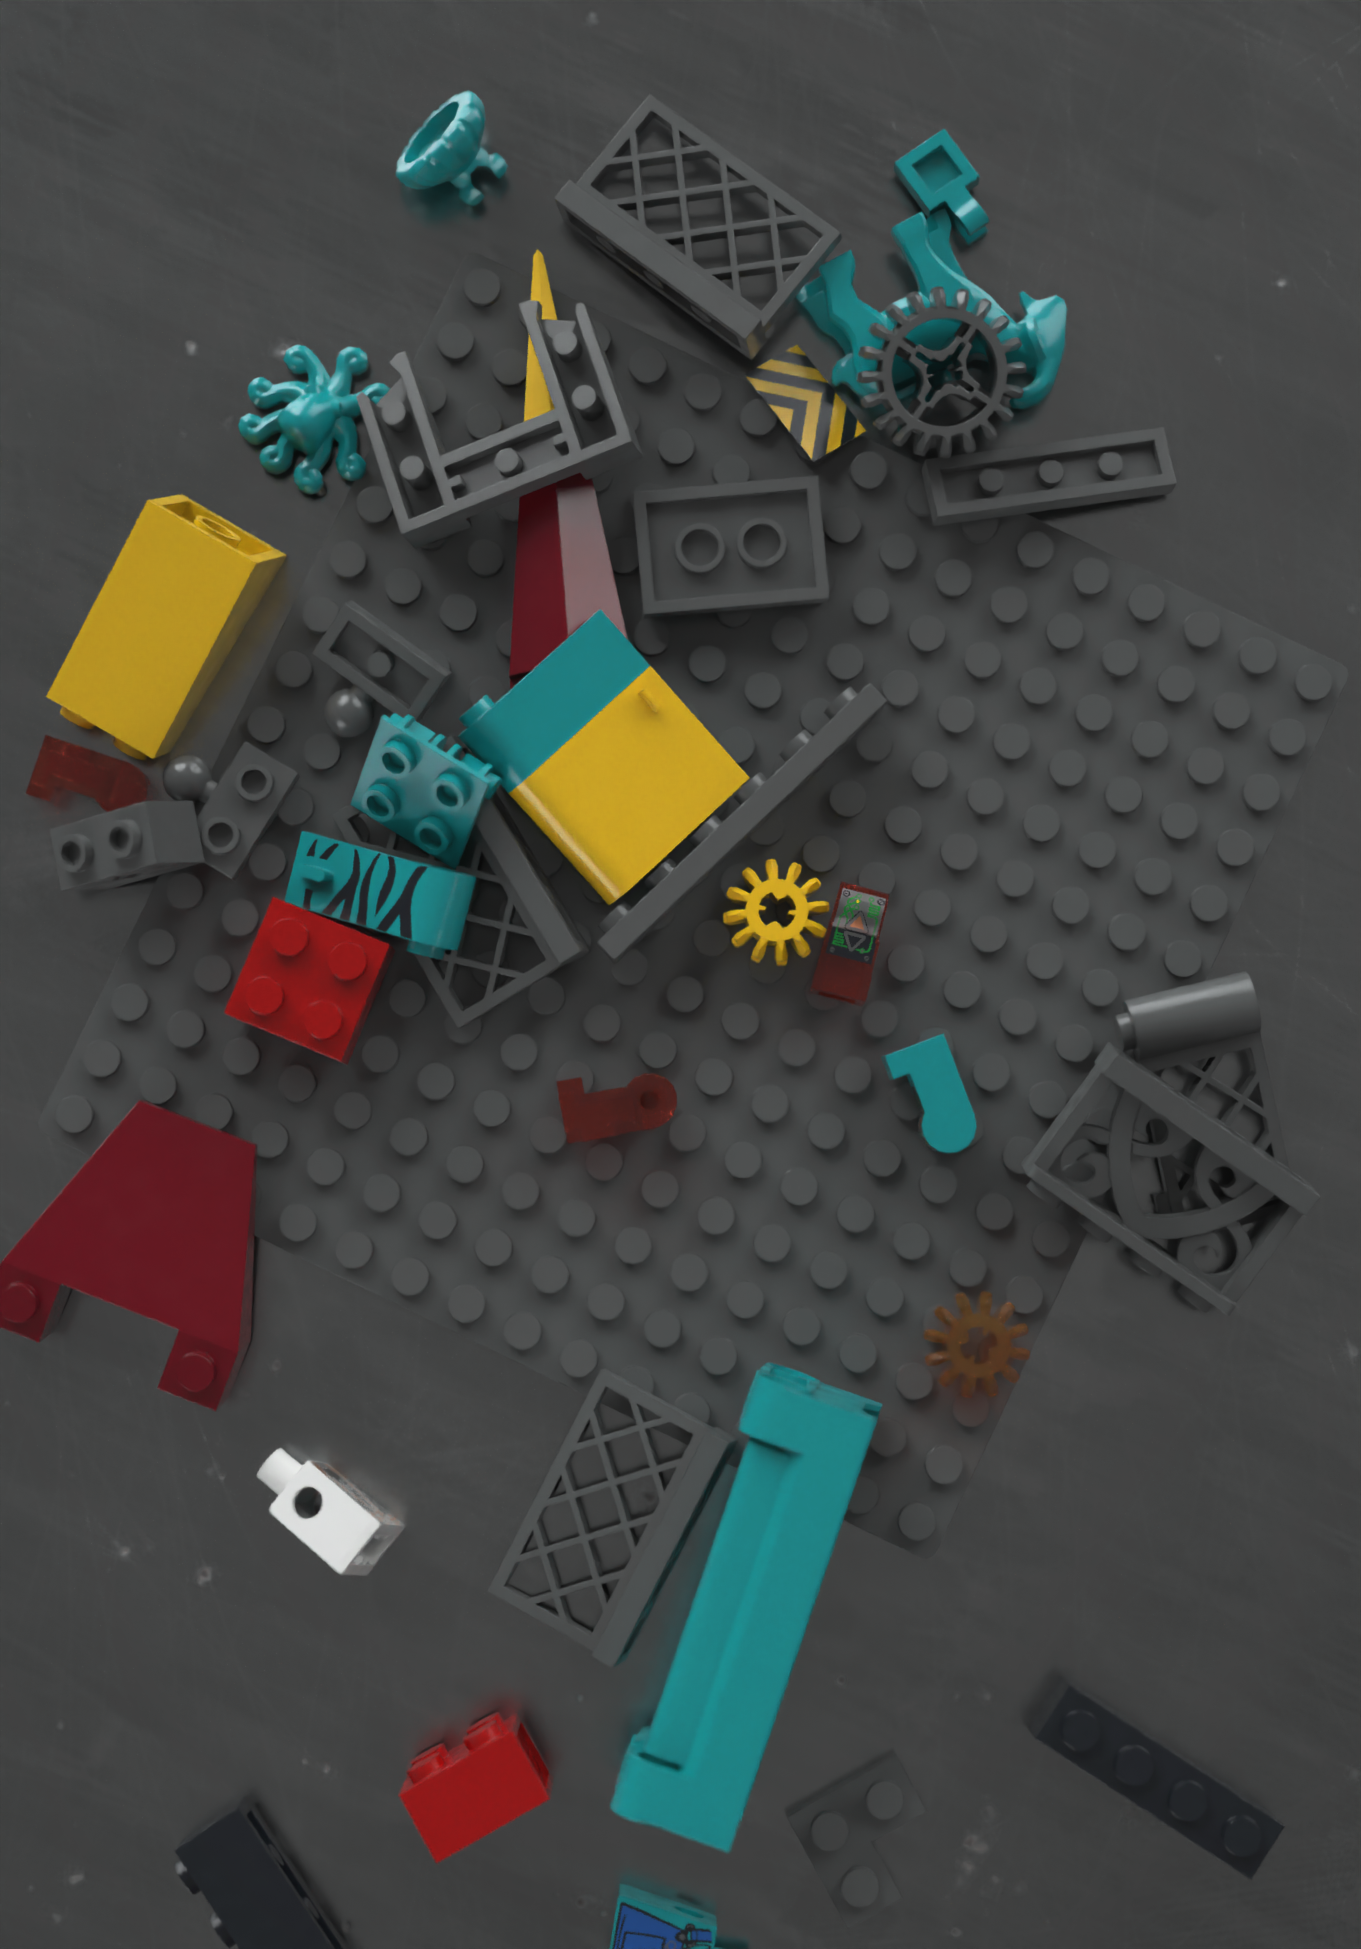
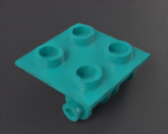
M396 713L390 718L383 715L350 805L455 869L459 864L484 798L490 800L500 786L502 778L493 773L495 769L493 765L485 764L469 753L459 761L463 747L457 743L447 753L442 751L447 737L442 734L435 737L436 733L415 721V717L407 714L404 718Z

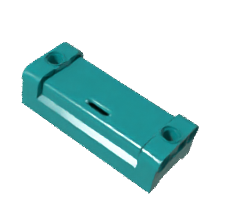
M768 1362L760 1370H757L740 1417L738 1428L745 1434L750 1435L741 1459L651 1726H643L637 1735H633L626 1752L610 1804V1808L615 1813L633 1822L651 1827H659L729 1853L759 1770L878 1420L882 1403L827 1385L810 1375Z

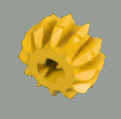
M768 859L765 862L767 881L761 882L754 870L747 867L742 871L741 876L752 892L748 893L737 887H729L726 897L734 903L745 906V909L725 912L723 914V922L729 925L746 924V928L737 932L731 942L734 947L738 948L754 937L758 942L751 954L753 962L760 963L768 945L774 946L776 965L785 966L788 959L786 944L791 943L799 956L806 958L811 953V949L800 933L804 932L820 939L826 933L824 926L809 920L808 916L828 913L830 910L829 903L821 900L807 902L806 899L816 893L821 886V882L818 878H813L807 881L801 888L795 885L802 868L796 862H793L789 867L785 880L778 879V865L775 859ZM768 898L775 904H780L786 900L792 907V910L788 911L786 919L792 920V922L784 928L776 921L768 925L764 924L759 915H764L766 907L760 904Z

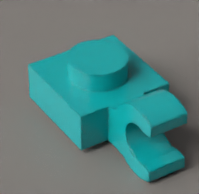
M945 128L894 162V172L927 217L945 208L955 231L967 246L988 233L985 225L990 223V219L969 193L971 189L979 185L980 176Z

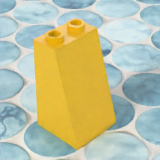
M182 494L147 500L46 697L62 706L60 714L70 722L86 729H93L94 726H97L114 736V746L131 757L139 760H146L147 757L155 759L171 752L287 555Z

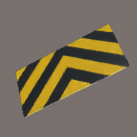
M798 345L744 374L813 462L866 432L865 428Z

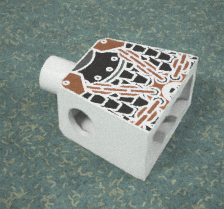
M279 1448L268 1457L257 1473V1478L278 1495L269 1509L270 1513L341 1575L367 1576L406 1527L327 1463L308 1460L302 1466L286 1451ZM318 1494H321L322 1507L319 1513L316 1514L314 1502Z

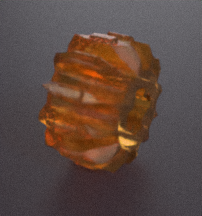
M986 1291L980 1292L975 1312H972L969 1299L965 1293L955 1294L954 1303L959 1313V1316L956 1318L947 1309L937 1306L933 1314L938 1320L947 1325L944 1333L934 1329H924L922 1335L925 1340L942 1343L943 1348L942 1350L933 1351L925 1355L926 1365L936 1366L946 1361L950 1363L939 1375L938 1383L943 1387H948L962 1372L960 1394L966 1398L973 1396L977 1377L981 1378L983 1389L988 1396L998 1395V1385L993 1374L999 1372L1004 1379L1011 1383H1016L1020 1376L1016 1370L1006 1364L1008 1357L1028 1360L1030 1356L1029 1350L1011 1346L1010 1339L1026 1335L1029 1332L1025 1323H1016L1006 1328L1003 1325L1012 1316L1015 1306L1010 1302H1005L990 1316L993 1302L992 1294ZM973 1327H978L977 1332L981 1335L989 1333L992 1344L983 1348L985 1358L974 1362V1355L967 1353L963 1356L960 1345L969 1341L967 1330Z

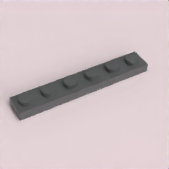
M871 683L858 694L851 686L841 693L824 711L830 719L824 727L814 736L806 729L798 734L779 754L786 762L769 779L761 772L755 775L734 796V799L740 806L724 822L716 815L711 817L688 840L695 849L678 865L671 858L667 859L643 883L650 890L645 897L633 908L626 901H623L598 925L605 933L597 941L598 947L614 964L623 958L884 709L887 699Z

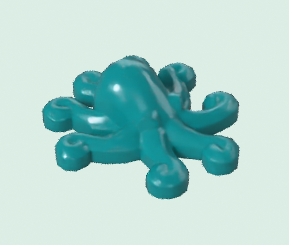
M295 345L287 349L283 358L290 372L296 374L307 373L308 383L287 381L273 385L263 377L253 379L248 385L247 392L251 402L257 408L268 409L281 403H288V405L263 418L249 413L241 417L238 424L240 435L249 444L259 445L268 440L272 435L281 433L277 445L266 446L259 455L261 466L269 473L280 474L285 472L291 466L296 450L307 455L298 464L293 473L294 482L300 491L310 495L319 492L323 486V476L320 470L327 463L332 453L334 440L339 444L335 460L338 473L343 479L350 481L361 479L366 474L367 463L357 454L358 432L353 420L362 413L356 397L363 392L372 402L377 404L390 388L385 384L374 383L367 386L361 392L350 394L352 376L366 372L369 366L367 354L360 348L347 347L340 351L336 361L335 373L331 378L319 358L308 347Z

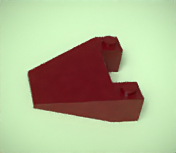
M139 1100L1 1261L0 1328L35 1342H41L56 1330L72 1288L178 1329V1334L157 1389L217 1411L230 1397L251 1341L257 1144L147 1101Z

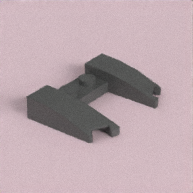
M526 300L519 303L555 408L554 410L447 453L412 360L406 351L396 354L389 362L401 375V378L377 404L372 402L363 392L356 397L401 535L415 549L472 527L469 518L471 516L577 473H581L588 480L643 458L612 369L588 308L584 303H576V321L542 319V305L539 301Z

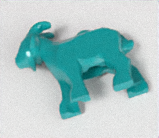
M945 208L932 214L927 219L923 212H919L892 227L891 235L914 274L918 293L922 297L925 308L930 307L929 295L931 288L941 286L946 294V306H951L953 296L958 289H965L969 291L966 311L971 312L976 303L986 298L992 305L989 313L983 320L984 322L989 324L995 318L1002 315L1008 317L1010 320L1009 325L997 334L1000 342L1009 338L1019 337L1022 346L1015 351L1005 353L1006 362H1024L1026 364L1025 373L1031 374L1034 377L1030 385L1022 388L1024 390L1022 398H1010L1009 404L1012 408L1025 409L1042 402L1052 391L1066 347L1067 307L1064 299L1054 295L1042 300H1035L1022 291L1018 294L1025 316L1016 323L990 295L968 280L963 273L949 242L951 222ZM849 250L821 265L818 268L820 276L804 285L796 295V299L809 313L819 330L834 338L844 350L845 356L837 361L832 370V383L836 387L841 383L847 384L855 394L863 398L865 395L877 392L876 382L858 383L856 381V374L861 371H875L876 361L859 357V349L862 346L880 349L882 341L874 338L868 332V328L872 323L881 324L888 330H891L894 325L887 318L884 310L879 313L858 299L853 288L856 263L852 251ZM906 297L892 303L898 306L905 316L911 314L907 306ZM941 319L929 320L915 327L905 338L916 345L920 344L929 350L935 351L940 349L947 339L955 334L960 324ZM975 337L971 343L973 347L969 351L966 364L975 359L988 361L981 342ZM895 354L892 363V382L897 398L900 400L914 392L916 376L914 371L902 361L903 359ZM948 355L944 361L940 362L922 360L916 356L928 365L926 374L933 375L927 378L932 385L930 390H934L938 384H952L954 382L951 375L953 371H948L954 367L953 362L950 360L952 355Z

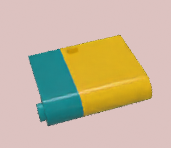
M601 609L593 614L495 703L485 694L458 719L466 727L458 735V738L478 760L495 767L493 773L502 778L501 786L608 905L618 900L638 883L749 779V776Z

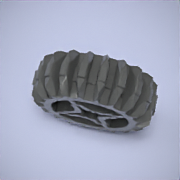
M939 286L931 288L929 308H925L922 297L917 291L907 294L906 302L911 313L908 316H905L902 310L895 304L888 305L884 311L887 318L894 325L891 330L878 323L870 325L868 332L874 338L882 341L880 349L869 346L860 347L859 357L876 361L875 371L858 372L856 374V381L858 383L876 382L877 392L865 395L861 398V404L864 408L874 407L880 403L883 404L886 410L873 421L876 429L881 430L890 425L894 420L899 424L892 434L891 443L896 446H902L912 432L916 434L913 452L916 455L924 456L929 449L931 438H936V449L939 457L949 458L953 450L952 438L957 437L961 449L965 453H971L976 450V443L971 431L977 429L983 438L992 441L997 437V432L988 418L993 415L1004 422L1012 420L1014 413L1009 408L1000 404L1002 396L1014 399L1022 398L1024 390L1019 386L1007 385L1006 381L1007 374L1025 373L1026 364L1024 362H1006L1005 353L1015 351L1022 346L1019 337L1009 338L1002 342L998 339L997 334L1006 329L1010 323L1006 315L999 316L987 324L983 320L989 313L992 305L988 299H981L975 304L972 311L969 312L966 311L969 291L958 289L953 296L951 306H946V294L943 287ZM941 319L960 324L955 334L949 337L940 349L935 351L929 350L920 344L916 345L905 338L911 330L929 320ZM975 337L981 342L989 362L987 390L980 387V384L969 375L966 368V359L973 347L971 343ZM895 354L903 359L902 361L914 371L916 376V387L910 397L912 401L907 409L900 403L893 387L892 363ZM948 355H952L950 360L953 362L954 367L948 371H955L954 381L965 387V389L959 385L944 383L938 384L934 390H930L932 385L927 378L933 375L926 374L928 365L916 356L922 360L940 362L944 361ZM948 394L960 400H966L976 407L967 417L953 424L934 426L922 422L928 410L933 409L936 403Z

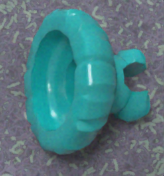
M467 90L452 96L439 106L438 110L433 111L423 123V127L419 128L409 139L408 145L405 146L396 164V178L407 187L414 189H426L450 181L455 187L459 188V198L464 203L472 206L479 204L485 196L471 183L470 174L477 166H484L498 179L507 171V164L503 157L498 153L488 154L481 146L485 128V109L481 99L472 91Z

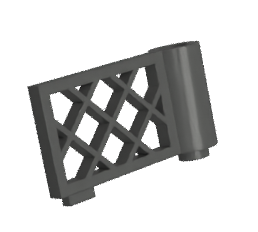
M1244 971L1124 1000L1122 1003L1123 1013L1114 1015V1026L1121 1050L1123 1052L1132 1050L1136 1061L1153 1073L1157 1070L1181 1065L1197 1075V1078L1185 1095L1194 1102L1207 1082L1233 1097V1101L1221 1118V1121L1229 1127L1243 1105L1262 1115L1265 1130L1255 1145L1263 1151L1269 1146L1270 1155L1289 1168L1260 1032L1261 1015L1259 1004L1248 973ZM1248 1048L1252 1071L1239 1092L1211 1076L1225 1054ZM1209 1058L1202 1070L1190 1063ZM1255 1087L1260 1105L1248 1099ZM1152 1119L1149 1122L1153 1141L1156 1143L1165 1137L1167 1128L1164 1121ZM1172 1154L1157 1157L1164 1191L1153 1193L1157 1214L1184 1212L1182 1200L1195 1182L1194 1168L1196 1159L1190 1166ZM1175 1166L1186 1172L1180 1184H1178ZM1209 1178L1211 1188L1222 1194L1220 1200L1228 1197L1218 1185L1219 1183ZM1281 1199L1266 1202L1249 1215L1238 1220L1241 1225L1266 1220ZM1225 1226L1220 1229L1214 1230V1232L1225 1230L1228 1228Z

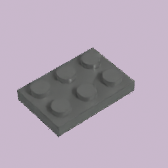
M818 476L633 492L644 618L829 602Z

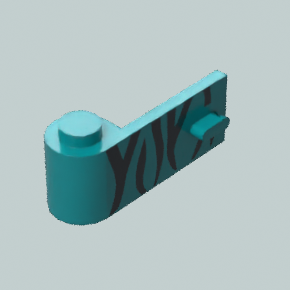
M302 831L284 901L306 910L408 939L406 951L443 960L446 949L458 951L476 876L436 865L407 860L326 836Z

